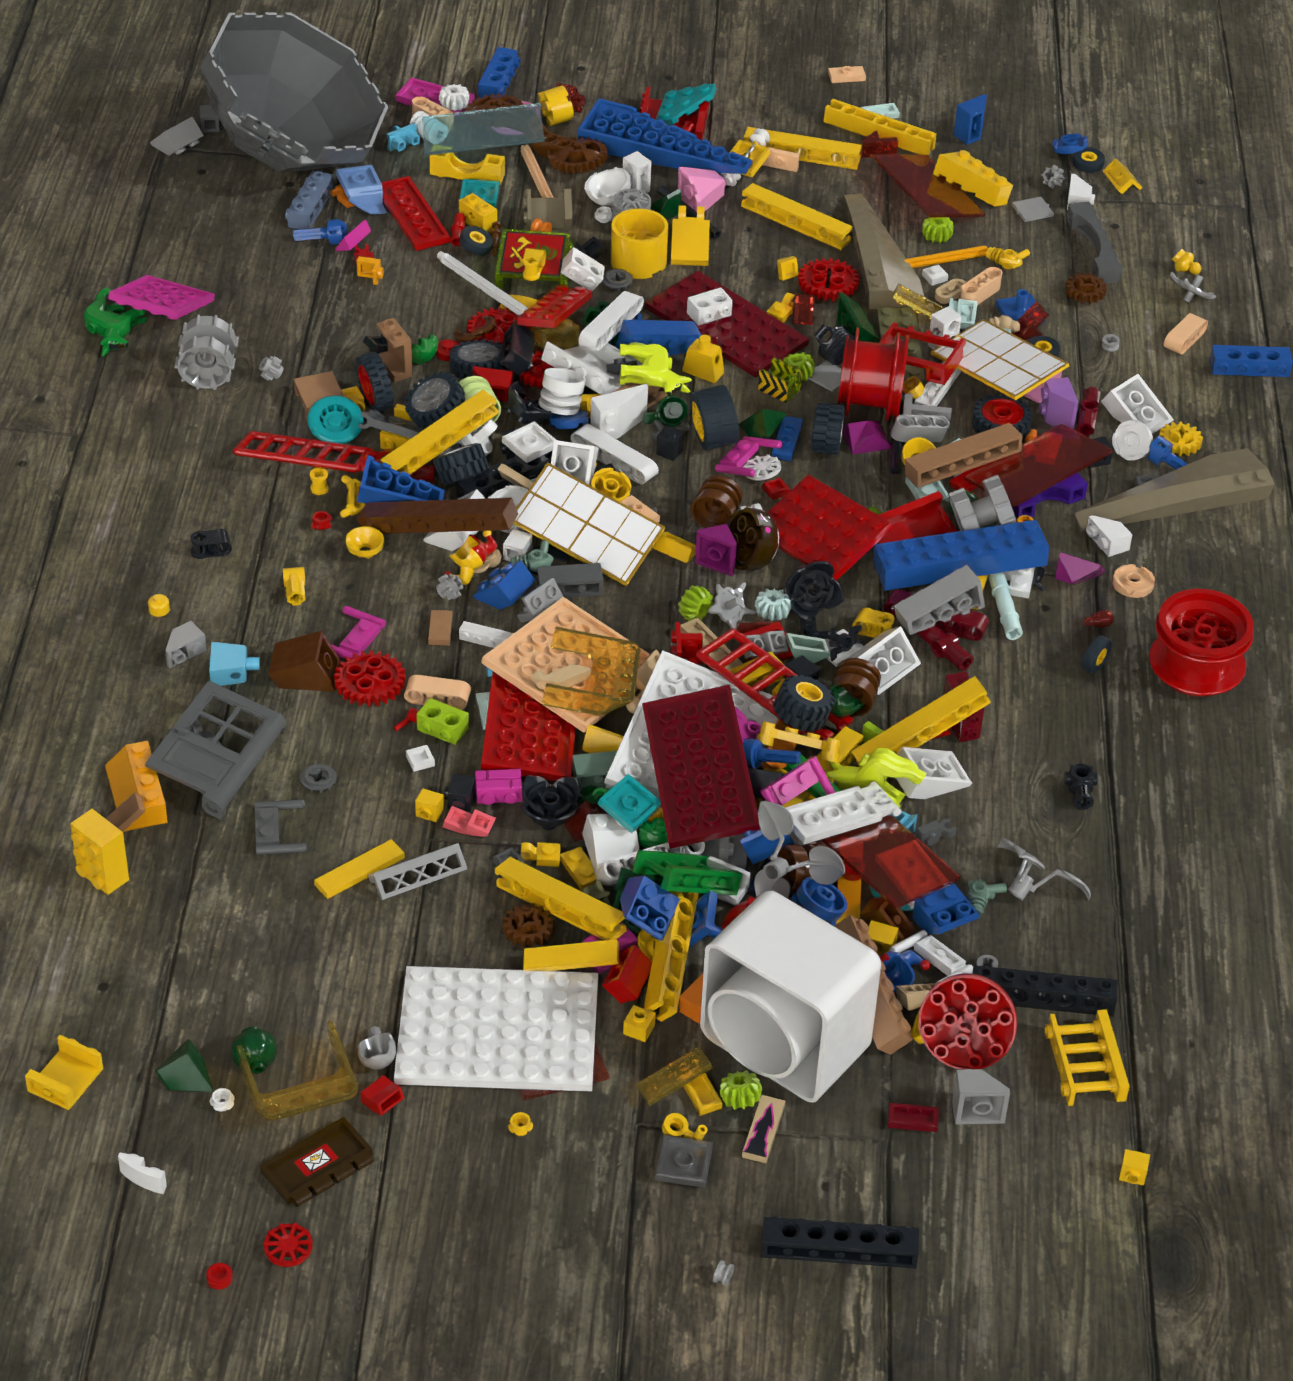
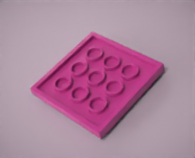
M145 275L109 291L108 299L116 301V304L131 305L137 310L145 309L150 311L151 314L166 315L169 319L177 320L213 302L215 294Z

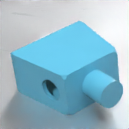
M211 642L209 669L211 682L220 686L244 683L247 681V670H260V657H247V647L245 645Z

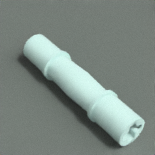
M1004 572L989 574L988 579L992 595L995 597L1001 616L1000 622L1003 625L1006 637L1010 640H1016L1022 636L1023 631L1019 622V615L1015 611L1014 602L1010 595V586L1007 583Z

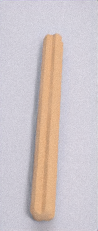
M528 144L522 145L520 152L541 197L554 198Z

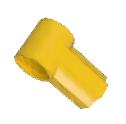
M304 567L283 568L287 602L293 606L301 605L305 601Z

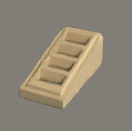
M936 983L896 986L897 1000L909 1011L919 1008L929 990Z

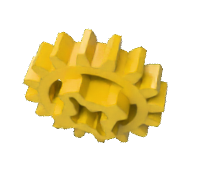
M1171 422V426L1165 424V427L1161 428L1159 436L1173 444L1171 453H1176L1179 456H1182L1184 453L1189 456L1190 452L1196 454V451L1200 450L1203 440L1201 431H1196L1197 427L1191 428L1189 423L1185 425L1182 422H1179V424Z

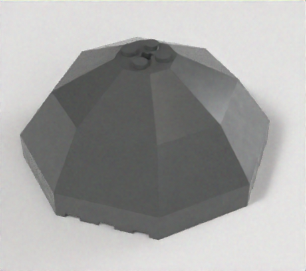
M265 12L264 15H257L256 13H243V15L228 13L200 66L209 102L234 146L278 172L326 170L361 163L372 148L388 109L386 102L381 101L379 97L380 92L375 84L370 83L367 78L368 73L363 64L358 63L355 51L291 12H285L284 15H277L276 12Z

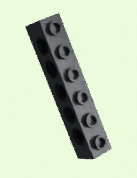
M553 451L528 463L524 462L519 456L489 467L478 475L456 482V497L459 499L477 489L484 498H488L497 490L505 488V486H515L500 475L497 469L501 464H505L529 480L537 478L547 462L551 464Z
M973 965L972 974L981 975L996 982L1009 995L1014 1007L1096 1015L1097 1010H1107L1108 1015L1114 1017L1117 1003V980Z
M777 1216L764 1217L761 1258L917 1268L919 1228L886 1226L883 1224H859L857 1222L844 1223L830 1220L816 1221L804 1218L789 1219Z

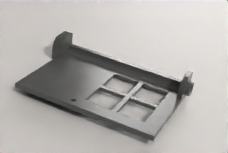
M208 681L145 763V766L203 793V809L209 815L221 820L226 813L227 805L279 733L284 734L286 720L280 712L269 709ZM213 697L236 707L226 722L203 712ZM241 710L264 720L254 735L231 725ZM199 716L222 726L212 741L189 731ZM227 729L250 739L240 754L217 744Z

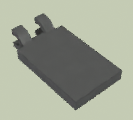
M374 409L369 410V412H361V416L367 419V423H360L358 427L361 429L374 427L408 438H413L424 430L412 421L389 414L384 415Z

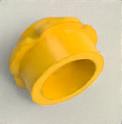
M515 1113L509 1120V1131L518 1136L526 1135L533 1128V1123L526 1113Z

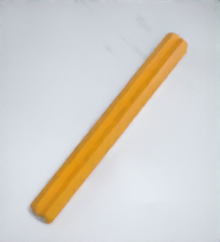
M978 246L908 258L905 261L912 268H919L986 256L988 248L987 246Z

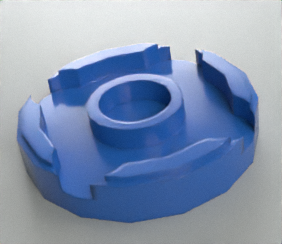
M1078 133L1063 135L1060 140L1057 141L1055 139L1053 141V151L1060 154L1079 152L1087 148L1088 138L1085 135L1082 137V134Z
M583 410L574 415L555 413L549 419L550 427L553 428L555 425L557 429H573L579 426L578 423L583 422V425L589 422L588 412Z

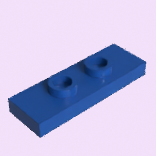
M789 416L783 419L776 440L782 442V447L779 449L773 448L772 457H777L779 460L784 461L792 460L803 425V419Z

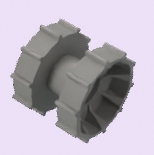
M199 314L197 318L192 319L188 323L184 322L183 335H180L178 343L180 347L179 357H176L174 368H178L179 374L182 377L181 381H186L190 385L195 386L197 390L199 388H213L216 390L218 386L225 382H230L231 369H234L236 360L234 358V349L238 347L239 337L235 335L232 329V323L228 324L224 320L217 318V315L213 317L200 316Z
M998 475L982 481L986 497L970 503L964 488L948 494L960 531L979 529L994 522L997 523V526L1017 523L1010 500Z

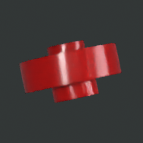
M450 339L440 341L436 356L440 360L450 361L451 349L455 345H459V342Z

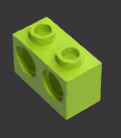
M429 698L417 713V730L454 745L459 742L469 729L468 712Z

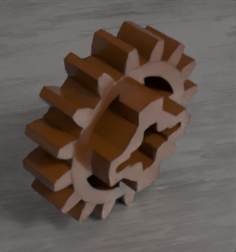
M1081 272V275H1077L1075 273L1074 277L1070 276L1066 281L1065 293L1069 294V298H1074L1075 302L1080 301L1081 304L1085 302L1091 304L1092 301L1098 303L1099 300H1103L1104 296H1106L1107 283H1103V278L1098 279V275L1093 276L1091 273L1085 275L1083 272Z
M522 903V908H519L515 905L513 906V912L507 910L506 917H503V934H506L507 941L512 939V945L515 946L520 943L523 949L526 945L534 948L536 943L542 946L543 940L549 941L550 934H553L554 919L550 917V911L544 912V906L535 908V903H532L530 907H527L525 903Z

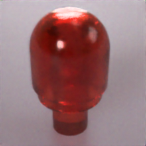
M1109 610L1096 611L1092 614V617L1084 618L1085 626L1094 625L1095 628L1108 627L1114 622V615Z

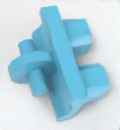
M414 123L403 128L397 125L393 126L392 132L387 133V149L389 151L396 149L400 152L410 143L414 146L420 143V135L417 133V126Z

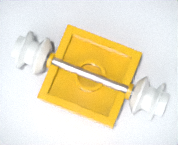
M759 128L750 136L752 143L739 140L729 152H735L752 160V165L747 173L741 175L753 177L771 154L770 148L765 147L766 143L770 141L769 133ZM721 173V177L724 178L728 186H735L736 180L741 178L740 174Z

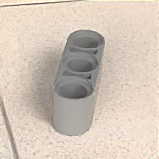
M899 415L890 434L893 439L900 442H907L916 437L925 438L930 442H941L950 423L948 419L938 415Z

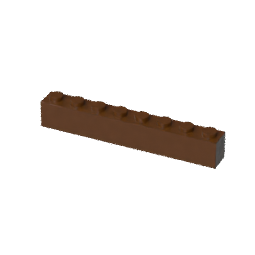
M512 498L370 502L365 504L357 520L360 527H373L382 534L510 530L518 516V512Z

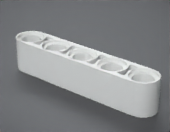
M627 291L622 292L583 329L579 336V345L594 351H600L620 331L623 320H632L641 311L644 298Z
M585 424L571 434L572 443L598 447L597 460L605 465L612 463L616 471L619 473L620 471L623 472L628 478L638 484H644L658 474V466L653 460L590 424Z
M668 842L643 850L700 855L705 849V843L691 844L690 846L693 847L694 852L689 849L688 845L670 849ZM637 851L606 861L597 871V879L600 880L601 884L605 886L617 884L620 868L630 869L627 863L634 866ZM607 869H610L613 872L614 876H611L607 872Z

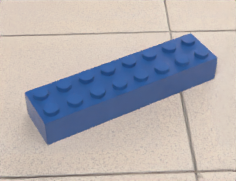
M1031 520L875 544L874 566L884 590H892L935 583L937 580L948 576L965 565H968L976 576L1047 566L1049 545L1038 521Z

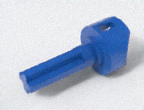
M339 219L329 220L327 227L293 230L294 241L328 238L331 245H339L343 238L348 235L346 223Z
M1162 436L1156 437L1150 444V454L1147 456V459L1156 466L1165 462L1176 470L1188 465L1171 453L1173 444Z
M743 738L748 768L758 769L762 762L799 764L801 761L800 751L763 748L762 742L758 739Z

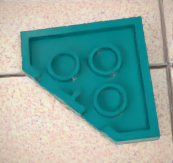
M715 83L702 84L697 87H686L677 91H668L665 93L655 120L661 119L668 126L674 125L683 114H691L699 108L698 105L703 101L709 102L714 98L717 90Z

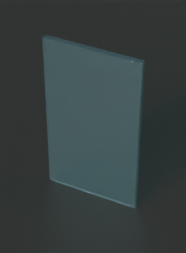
M536 103L422 117L425 156L545 142L541 105Z

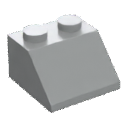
M190 117L166 130L150 143L168 156L173 153L179 155L186 150V146L189 145L191 148L200 143L198 139L204 135L193 117Z
M982 1069L957 1070L952 1096L955 1124L1005 1123L1010 1089Z

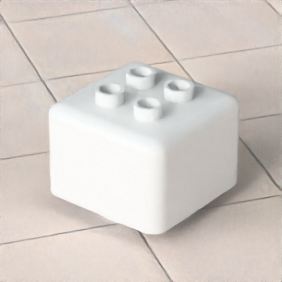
M765 891L705 948L700 1019L701 1030L711 1042L729 1052L746 1068L772 1079L805 1101L816 1102L871 1044L881 960L873 949L775 891Z

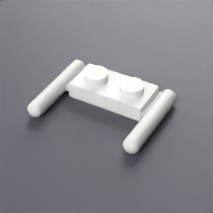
M921 930L889 949V951L901 953L913 946L914 951L945 973L947 977L964 973L972 974V965H966L964 959L932 935L928 936L925 930Z

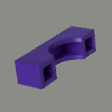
M1073 469L1007 492V496L1017 520L1022 515L1034 517L1036 505L1044 500H1058L1069 505L1085 499L1088 483Z

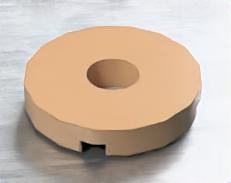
M1129 564L1116 569L1112 584L1120 594L1127 597L1140 598L1152 592L1155 577L1147 568L1142 566L1138 568L1134 564Z

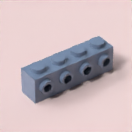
M312 171L309 177H306L303 187H300L296 198H293L290 208L286 210L285 218L288 221V227L295 229H310L330 197V190L334 189L333 174Z

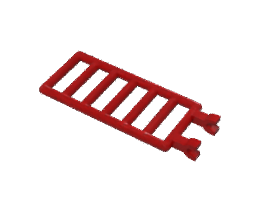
M250 431L235 446L233 454L357 473L358 471H364L367 455L374 457V461L381 463L380 460L383 456L388 455L392 450L384 449L378 452L367 447ZM253 439L263 440L255 450L246 449ZM273 442L283 443L275 453L265 451ZM292 445L302 446L295 455L285 454ZM311 448L322 449L315 458L304 457ZM331 451L341 452L335 461L324 460ZM351 453L361 455L354 464L344 463Z
M734 628L696 653V657L779 719L778 714L774 711L775 707H773L777 694L770 699H766L759 692L784 675L786 678L792 675L798 676L796 673ZM732 638L742 644L718 662L708 655ZM748 651L753 652L759 657L735 674L725 668ZM765 663L776 669L752 687L742 681V679ZM831 713L828 717V720L836 725L839 732L854 720L850 716L837 717ZM822 728L818 731L809 732L820 735L819 740L826 742L828 737L832 738L834 735L830 730H823ZM797 729L799 730L798 734L805 735L807 732H809L807 730L801 731L800 729Z

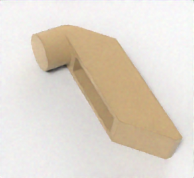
M570 664L547 675L538 670L533 673L531 680L540 689L559 692L589 679L591 668Z

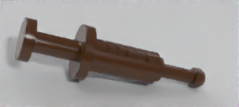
M493 222L492 228L494 230L490 231L493 239L491 247L493 249L492 256H496L499 239L502 237V232L499 230L501 228L500 222Z

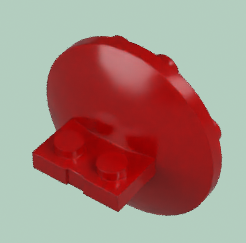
M956 974L939 981L925 996L919 1012V1030L925 1046L935 1058L955 1069H983L995 1064L1006 1055L1016 1036L1017 1014L1011 998L996 982L977 974Z

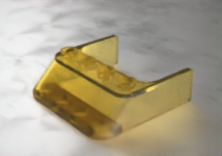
M555 627L551 643L552 649L583 654L592 660L589 691L547 683L542 705L602 716L633 701L641 651L638 644L628 640Z
M333 1021L327 1022L328 1039L339 1065L338 1072L329 1077L267 1094L259 1093L242 1045L237 1046L240 1070L257 1114L266 1120H279L350 1100L357 1095L358 1084Z

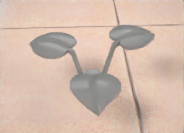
M762 801L760 803L758 811L760 829L768 840L774 841L779 838V842L773 855L770 856L771 862L766 864L755 877L756 898L765 891H775L788 898L791 886L782 876L791 870L810 865L809 873L811 877L822 885L832 884L845 874V866L840 856L825 846L812 848L809 852L810 861L807 860L789 866L785 859L777 857L784 842L783 835H788L793 830V818L791 813L779 804L769 801Z
M1001 838L998 848L1018 853L1019 858H1023L1019 872L1008 888L1011 894L1023 901L1029 891L1034 893L1042 884L1059 875L1079 887L1085 893L1088 900L1091 898V892L1082 880L1060 869H1056L1033 885L1034 879L1027 875L1032 864L1042 870L1045 869V866L1023 848L1008 839Z

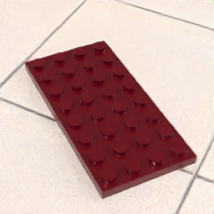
M696 271L645 302V309L665 321H693L687 314L688 297L722 288L732 299V315L699 326L696 324L701 335L710 336L711 343L720 346L723 358L755 378L759 376L760 370L766 372L773 368L774 358L783 361V358L788 357L789 354L793 355L809 345V338L700 271Z
M730 684L642 703L670 849L743 834L750 830H761Z

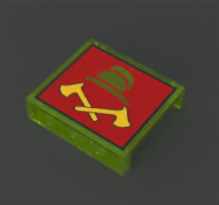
M503 229L495 272L496 287L503 290L505 278L524 279L523 271L525 266L523 265V258L526 248L546 251L545 265L537 280L560 281V285L568 286V277L561 273L564 257L573 248V241H570V233Z

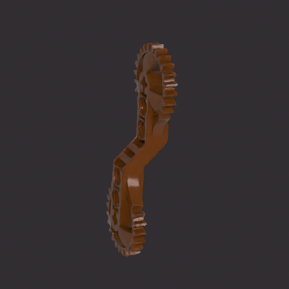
M500 93L497 96H494V94H491L489 97L484 95V98L477 97L478 100H472V103H468V107H466V119L471 126L475 125V128L481 126L482 129L488 127L489 130L492 127L496 130L505 128L523 134L537 154L548 158L551 167H554V170L559 169V172L565 171L566 174L569 172L573 174L579 172L582 174L583 171L589 173L590 169L596 170V167H602L601 164H605V160H607V147L605 144H602V141L597 142V139L591 140L590 137L584 139V137L577 139V137L566 138L548 132L536 114L531 110L525 109L521 100H518V97L514 98L513 95L507 97V94L501 96Z

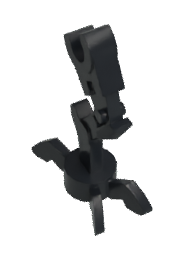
M812 616V620L809 622H805L803 618H800V626L804 635L829 639V646L835 647L830 650L831 661H834L837 658V654L842 651H849L853 644L863 643L862 639L855 638V634L862 630L861 625L851 627L849 634L842 633L838 635L834 628H831L830 631H818L816 628V617Z

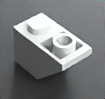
M1093 515L1089 516L1086 532L1108 557L1130 550L1132 534L1121 522Z

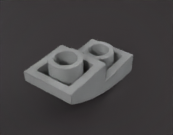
M770 631L759 635L746 636L767 653L772 652L775 655L788 652L784 631ZM751 651L744 654L745 659L758 657Z

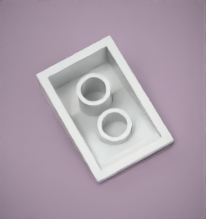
M1139 374L1111 390L1101 401L1109 413L1121 423L1129 420H1138L1144 423L1152 434L1165 427V424H1170L1174 421Z
M644 384L592 397L591 425L615 439L621 437L640 423L643 415L647 413L648 385Z
M554 440L551 464L590 485L595 471L598 447Z
M902 747L897 753L898 756L913 761L917 764L918 769L927 773L920 785L913 784L908 778H896L908 798L928 799L969 787L972 784L952 751Z
M609 814L587 815L582 835L597 879V871L606 861L639 850L637 829L630 833ZM627 863L628 867L633 870V865ZM607 869V872L611 876H614L613 872L610 869Z

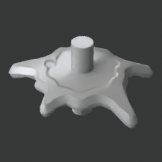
M1173 272L1170 273L1172 279L1187 290L1183 298L1186 302L1190 303L1194 294L1205 299L1216 298L1213 292L1206 293L1198 288L1203 280L1202 276L1197 274L1192 284H1190L1187 278L1183 281L1177 278Z
M742 582L735 589L729 586L722 588L720 584L716 585L717 595L714 598V605L709 608L708 612L710 614H718L722 621L728 623L730 629H736V623L742 620L743 615L756 614V611L747 609L744 605L743 591L746 587L745 582Z

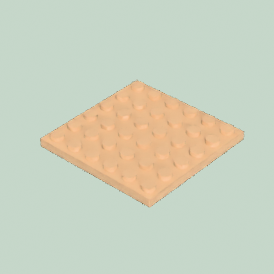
M562 597L484 655L481 663L582 732H585L589 724L594 725L639 689L629 677L650 654ZM570 664L591 668L589 679L559 692L540 689L531 680L533 673L538 670L547 675Z

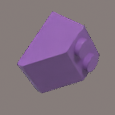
M1054 378L1045 381L1044 387L1041 389L1042 403H1039L1040 415H1043L1046 423L1067 433H1074L1079 402L1069 378Z

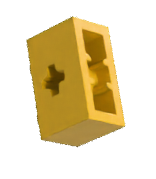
M474 193L459 200V213H463L466 216L465 223L482 228L487 232L494 230L492 223L497 222V209Z

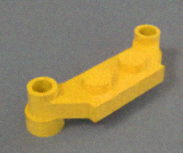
M762 721L760 733L756 736V739L760 740L762 744L773 746L774 738L821 749L820 759L838 763L840 755L838 750L841 740L828 737L826 742L819 740L820 735L807 732L806 736L798 735L799 730L785 727V731L775 729L776 724Z

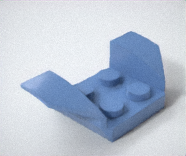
M372 165L336 169V176L346 196H348L349 202L369 214L387 213L383 206L382 184Z

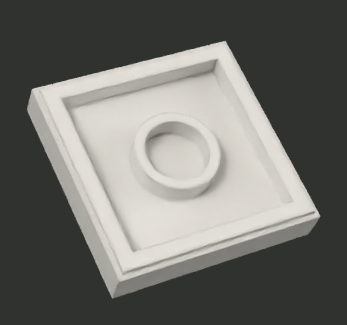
M535 421L502 436V443L526 463L553 451L554 440H556Z

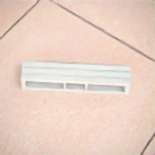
M463 621L459 629L460 640L495 648L514 634Z

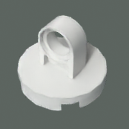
M490 419L465 436L461 441L464 446L480 443L485 456L492 452V444L488 436L498 426Z
M1129 420L1121 423L1112 436V445L1115 452L1126 460H1138L1145 457L1150 452V444L1153 442L1150 429L1138 420Z

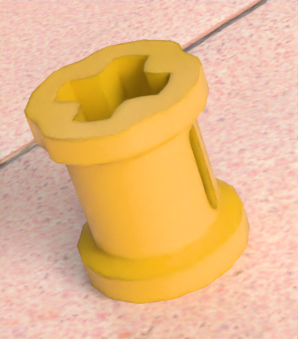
M314 468L310 471V479L312 480L310 489L315 495L326 494L329 490V486L326 483L328 472L324 468Z

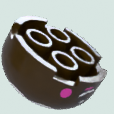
M749 507L736 510L727 525L737 543L736 556L740 561L746 562V565L738 562L736 558L735 569L745 571L760 570L772 561L779 545L778 527L774 519L763 510Z

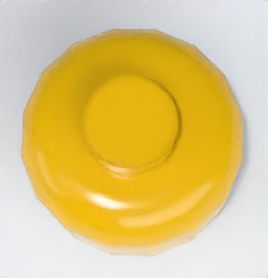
M163 594L151 596L148 600L149 613L156 617L168 614L170 606L167 596Z

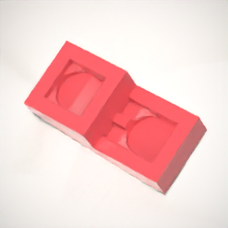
M452 806L442 827L465 835L487 837L496 818L476 809L473 814H470Z

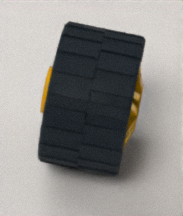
M722 384L691 392V415L695 432L704 450H711L737 443L739 441V425L735 406L727 387Z

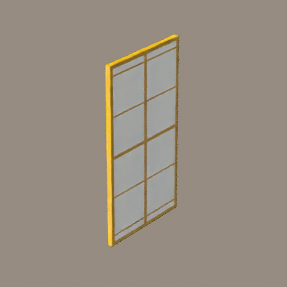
M985 319L951 338L960 341L961 338L966 339V344L963 347V358L958 364L957 369L1014 400L1019 399L1069 367V363ZM940 345L931 351V355L946 362L954 349Z
M548 462L516 507L518 516L513 523L534 536L548 541L552 546L585 564L601 563L602 573L624 586L630 583V580L665 529V526Z

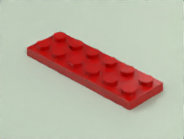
M410 176L381 182L383 203L415 251L450 243L449 234Z
M558 285L517 317V325L555 328L592 298V290H586L585 287H575L573 289L568 288L566 285Z

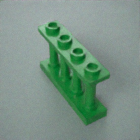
M646 850L637 851L632 870L636 874L662 876L661 888L666 891L707 893L711 890L716 894L737 895L743 873L737 870L708 867L707 859L709 856Z

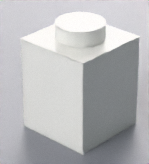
M513 529L503 544V560L511 562V558L517 556L519 559V555L523 558V553L526 554L527 558V553L532 549V534Z

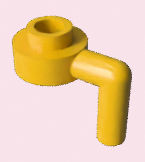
M679 1113L669 1114L662 1123L664 1135L703 1140L708 1131L705 1125H699L695 1133L688 1129L687 1119ZM670 1126L676 1127L677 1131L672 1130Z

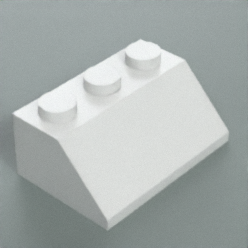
M476 489L459 499H484V496ZM478 531L428 532L423 540L428 544L454 551L464 544L469 534L475 535Z
M901 626L885 630L848 657L867 660L879 670L881 683L876 696L921 664Z

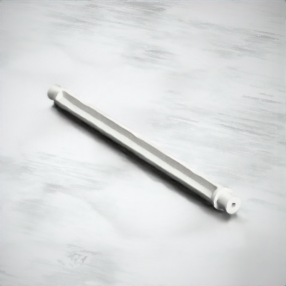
M440 251L437 254V258L442 264L454 270L461 277L509 308L518 316L528 309L448 253Z

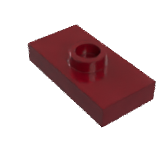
M889 1103L888 1128L938 1132L939 1107Z

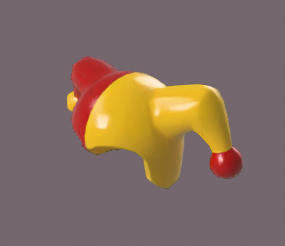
M483 531V536L487 539L486 543L469 534L464 544L454 554L449 555L460 567V574L457 576L461 579L463 585L470 583L475 570L480 568L485 563L487 557L497 549V543L491 536V531ZM447 571V572L444 573V575H445V574L448 575V574H450L451 572H450V571Z

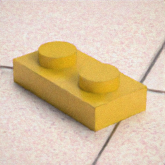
M581 846L560 854V861L581 891L585 887L594 885L595 881H597L590 859Z

